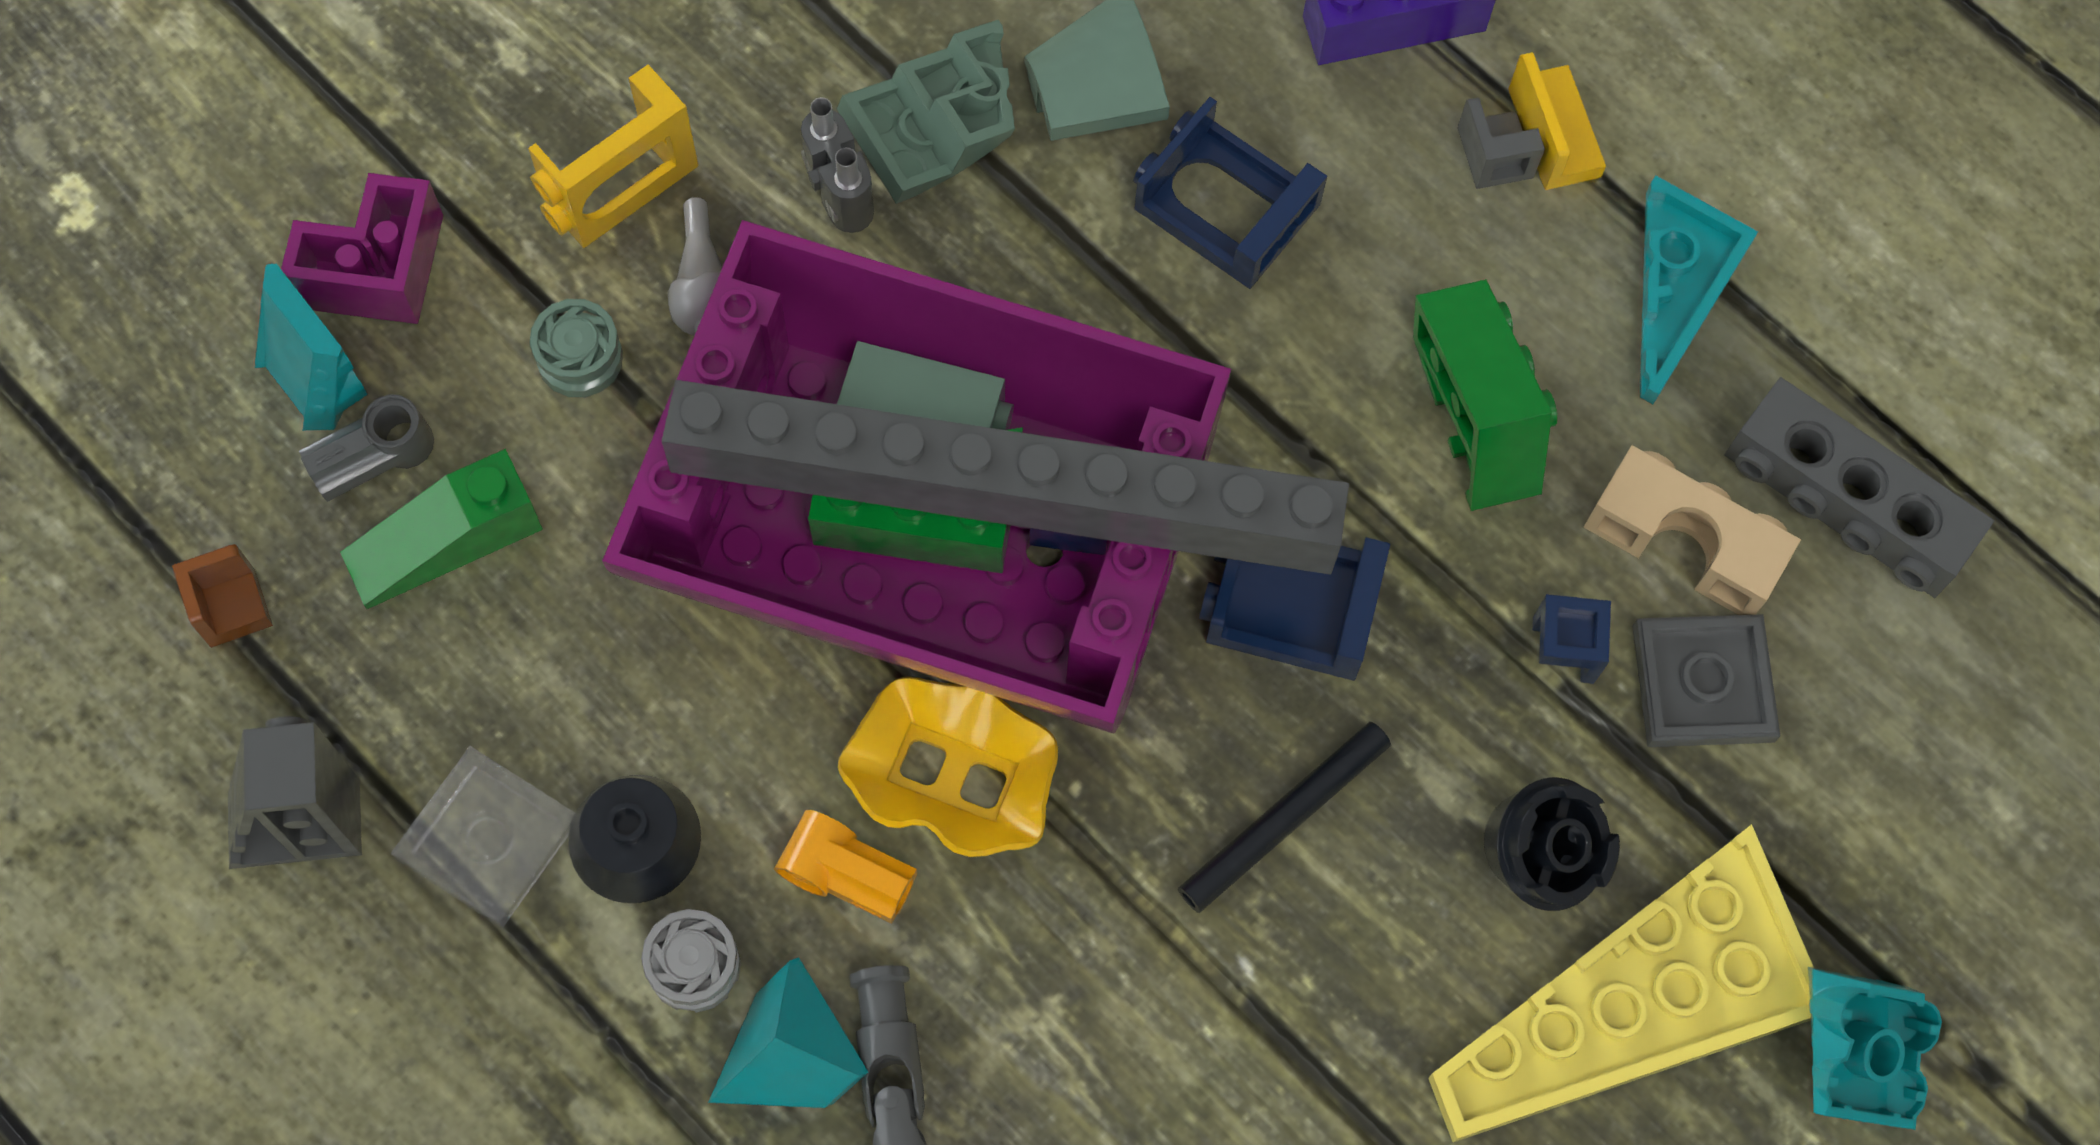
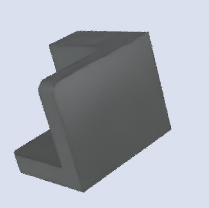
M1479 98L1466 100L1457 128L1476 189L1534 178L1545 150L1539 129L1522 131L1518 115L1515 112L1485 117Z

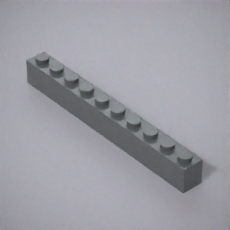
M676 379L662 437V445L671 473L1330 575L1341 548L1349 483Z

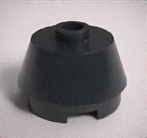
M648 775L623 776L599 786L581 803L570 826L569 854L578 876L595 893L609 900L621 903L648 902L673 891L691 872L700 850L701 827L696 810L690 800L671 783Z
M1549 777L1527 785L1502 801L1494 809L1485 828L1484 851L1493 873L1522 901L1537 909L1560 911L1578 905L1596 887H1605L1610 882L1619 859V834L1610 833L1607 817L1599 805L1605 803L1601 797L1572 780Z

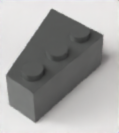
M284 716L266 721L263 728L243 730L228 791L229 869L362 855L360 779L314 722L308 723V720L301 717Z

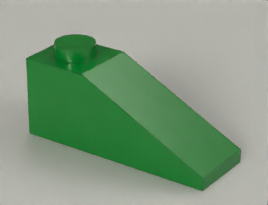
M505 448L445 475L340 551L365 608L369 609L543 530Z

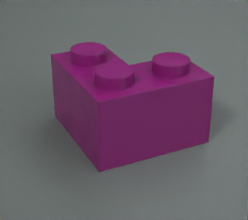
M368 173L355 228L293 220L281 270L313 311L413 324L419 323L444 216L430 180Z

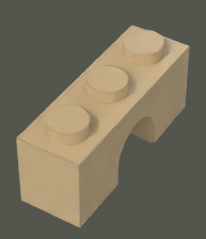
M1631 445L1584 525L1585 529L1638 559L1651 538L1660 532L1676 530L1689 534L1699 542L1706 556L1705 571L1694 590L1737 615H1756L1771 595L1801 541L1800 538L1789 533L1784 524L1776 518L1749 511L1733 502L1728 493L1722 488L1708 482L1699 483L1676 470L1673 463L1663 455L1653 451H1642Z

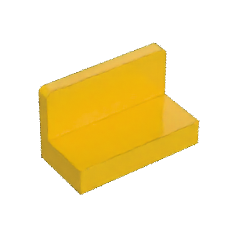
M1533 52L1521 54L1508 90L1523 131L1539 129L1545 150L1537 170L1544 189L1549 190L1601 178L1606 164L1569 65L1540 71Z

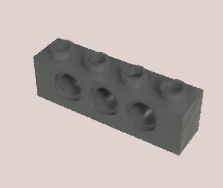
M1782 377L1777 380L1724 454L1735 462L1736 467L1744 476L1755 482L1766 483L1788 498V502L1797 512L1808 518L1819 519L1841 534L1842 540L1851 549L1864 555H1872L1894 570L1896 577L1904 585L1916 591H1925L1933 598H1936L1957 576L1995 521ZM1790 448L1805 452L1810 457L1812 464L1797 460L1791 453ZM1843 484L1857 487L1862 492L1865 500H1859L1849 495ZM1897 519L1910 523L1917 531L1918 537L1905 533L1898 525Z

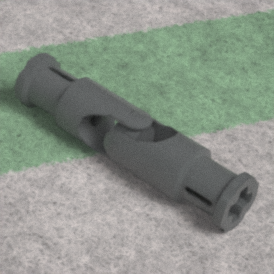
M876 966L865 968L849 975L850 987L858 991L862 1028L856 1031L858 1055L868 1070V1073L861 1079L866 1116L872 1128L876 1127L873 1135V1145H927L923 1134L917 1128L916 1118L918 1120L923 1118L925 1101L916 1024L909 1022L907 1015L904 983L909 981L910 974L909 968L906 966ZM892 1064L905 1065L911 1074L913 1090L888 1086L874 1094V1083L877 1074L883 1068Z

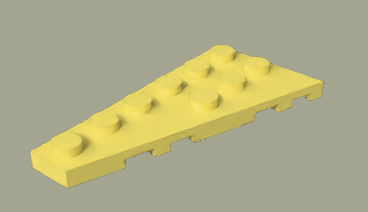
M1752 824L1429 1076V1082L1452 1142L1492 1130L1811 1020L1808 967H1814Z

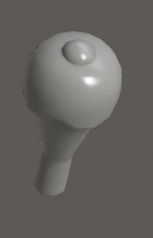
M691 197L683 204L686 241L677 279L672 281L668 291V305L672 321L683 332L693 336L697 331L722 270L721 262L710 238L708 205L700 197Z

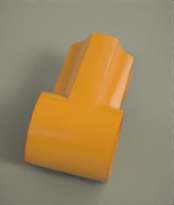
M805 810L774 868L776 873L807 892L826 897L830 893L892 924L896 916L901 912L917 876V869L856 840V834L839 821L814 810Z

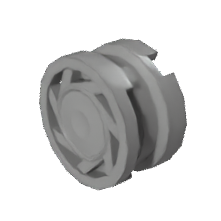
M685 909L670 913L653 926L644 940L641 960L645 977L661 1001L677 1011L678 1009L697 1013L716 1007L728 998L730 990L739 979L741 961L733 935L722 920L706 911Z

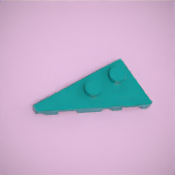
M1656 175L1646 192L1640 398L1651 404L1655 403L1758 233L1753 228Z

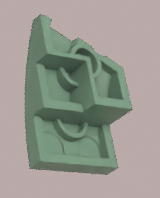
M1105 0L1025 56L1024 63L1036 112L1044 113L1050 141L1167 120L1169 117L1170 106L1146 28L1134 0Z
M999 20L956 33L946 49L899 64L892 79L842 95L837 110L896 204L915 197L955 176L999 146L1015 130L1012 104L1007 98V89L1010 83L1008 68H1003L1000 43L1004 32Z

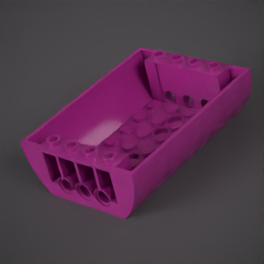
M742 220L676 380L837 404L856 343L860 341L1004 378L1005 402L1014 404L1009 429L1023 427V433L1208 461L1231 369ZM672 389L602 559L605 568L610 573L1114 734L1117 731L1126 712L1179 551L1107 540L1106 554L1104 555L1061 550L1063 555L1056 564L1041 567L1032 563L1027 557L1026 552L1030 547V528L1011 525L1003 573L813 545L808 521L813 494L670 472L662 445V437L672 397Z

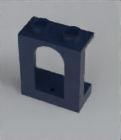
M1209 97L1196 113L1189 110L1182 115L1170 134L1169 140L1171 142L1160 155L1152 152L1141 163L1133 180L1137 184L1134 209L1241 284L1251 289L1321 205L1327 175L1309 163L1304 166L1297 176L1293 175L1216 123L1214 118L1217 101ZM1194 163L1211 164L1271 203L1272 206L1239 244L1185 207L1176 198L1172 189V182L1177 172L1185 166Z

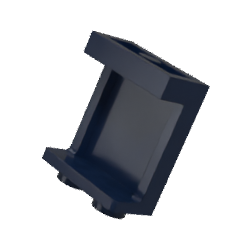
M1366 537L1361 551L1341 546L1331 575L1215 557L1214 561L1224 563L1226 566L1221 585L1208 582L1199 616V619L1211 622L1206 643L1355 681L1364 659L1391 543Z

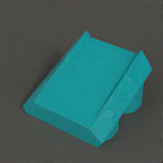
M277 263L267 264L265 266L255 368L266 367L303 415L302 431L334 430L344 410L368 394L353 372L354 367L341 345Z
M1808 967L1809 1011L1811 1013L1812 1028L1811 1045L1813 1047V1113L1916 1130V1119L1925 1106L1928 1092L1926 1077L1920 1071L1921 1054L1931 1050L1938 1041L1942 1024L1939 1010L1934 1004L1925 1001V993L1909 987Z

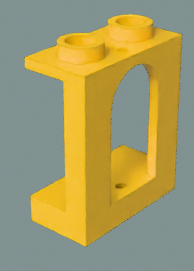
M649 64L628 77L637 117L565 168L559 170L536 143L528 148L536 173L530 176V179L538 193L545 200V203L540 205L544 217L559 235L563 236L569 231L583 248L590 245L698 167L686 105ZM651 148L664 162L597 211L588 214L583 213L586 200L596 188Z

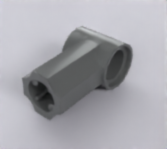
M389 394L373 401L366 409L363 418L299 450V453L309 476L320 494L329 502L393 467L409 469L420 465L433 450L434 436L430 426L409 399L401 395ZM402 423H411L407 434L401 439L387 441V435L392 428Z

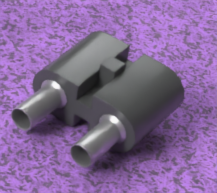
M816 98L811 103V113L805 117L801 126L803 142L801 154L806 165L808 177L814 191L821 190L822 204L835 227L843 232H859L869 226L874 216L870 170L862 152H855L854 138L843 117L832 110V104L828 99Z

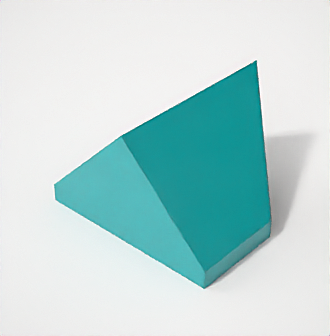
M799 957L788 961L756 993L708 1103L826 1108L839 1100L868 1073V1070Z

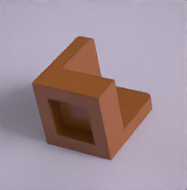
M236 544L228 545L172 565L188 619L211 648L273 626L256 571Z

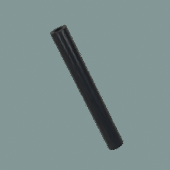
M1368 722L1178 887V891L1185 902L1197 913L1202 912L1391 746L1390 739L1377 724Z

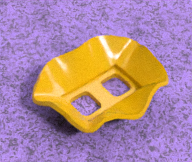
M901 677L890 682L877 695L871 708L843 749L838 759V771L844 783L852 790L862 808L873 820L891 828H904L912 825L926 826L937 835L944 846L954 853L968 857L988 856L1007 850H1020L1032 847L1043 837L1046 805L1052 777L1058 762V745L1054 735L1047 728L1018 712L1000 697L959 684L925 680L918 677ZM919 741L943 750L946 754L937 780L931 785H924L905 778L900 772L908 750L914 742ZM977 764L1002 772L1006 777V782L997 804L989 809L965 801L960 795L971 767Z

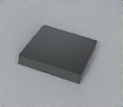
M1763 614L1643 618L1635 621L1632 627L1647 747L1775 743L1780 737V729Z

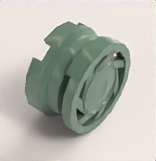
M566 299L551 304L538 315L531 328L529 345L542 380L557 393L567 397L585 398L600 393L615 381L622 368L623 350L612 317L596 303L586 299ZM585 310V311H588V312H590V313H592V314H595V315H597V316H593V315H591V314L582 313V312ZM567 311L564 315L557 316V314Z

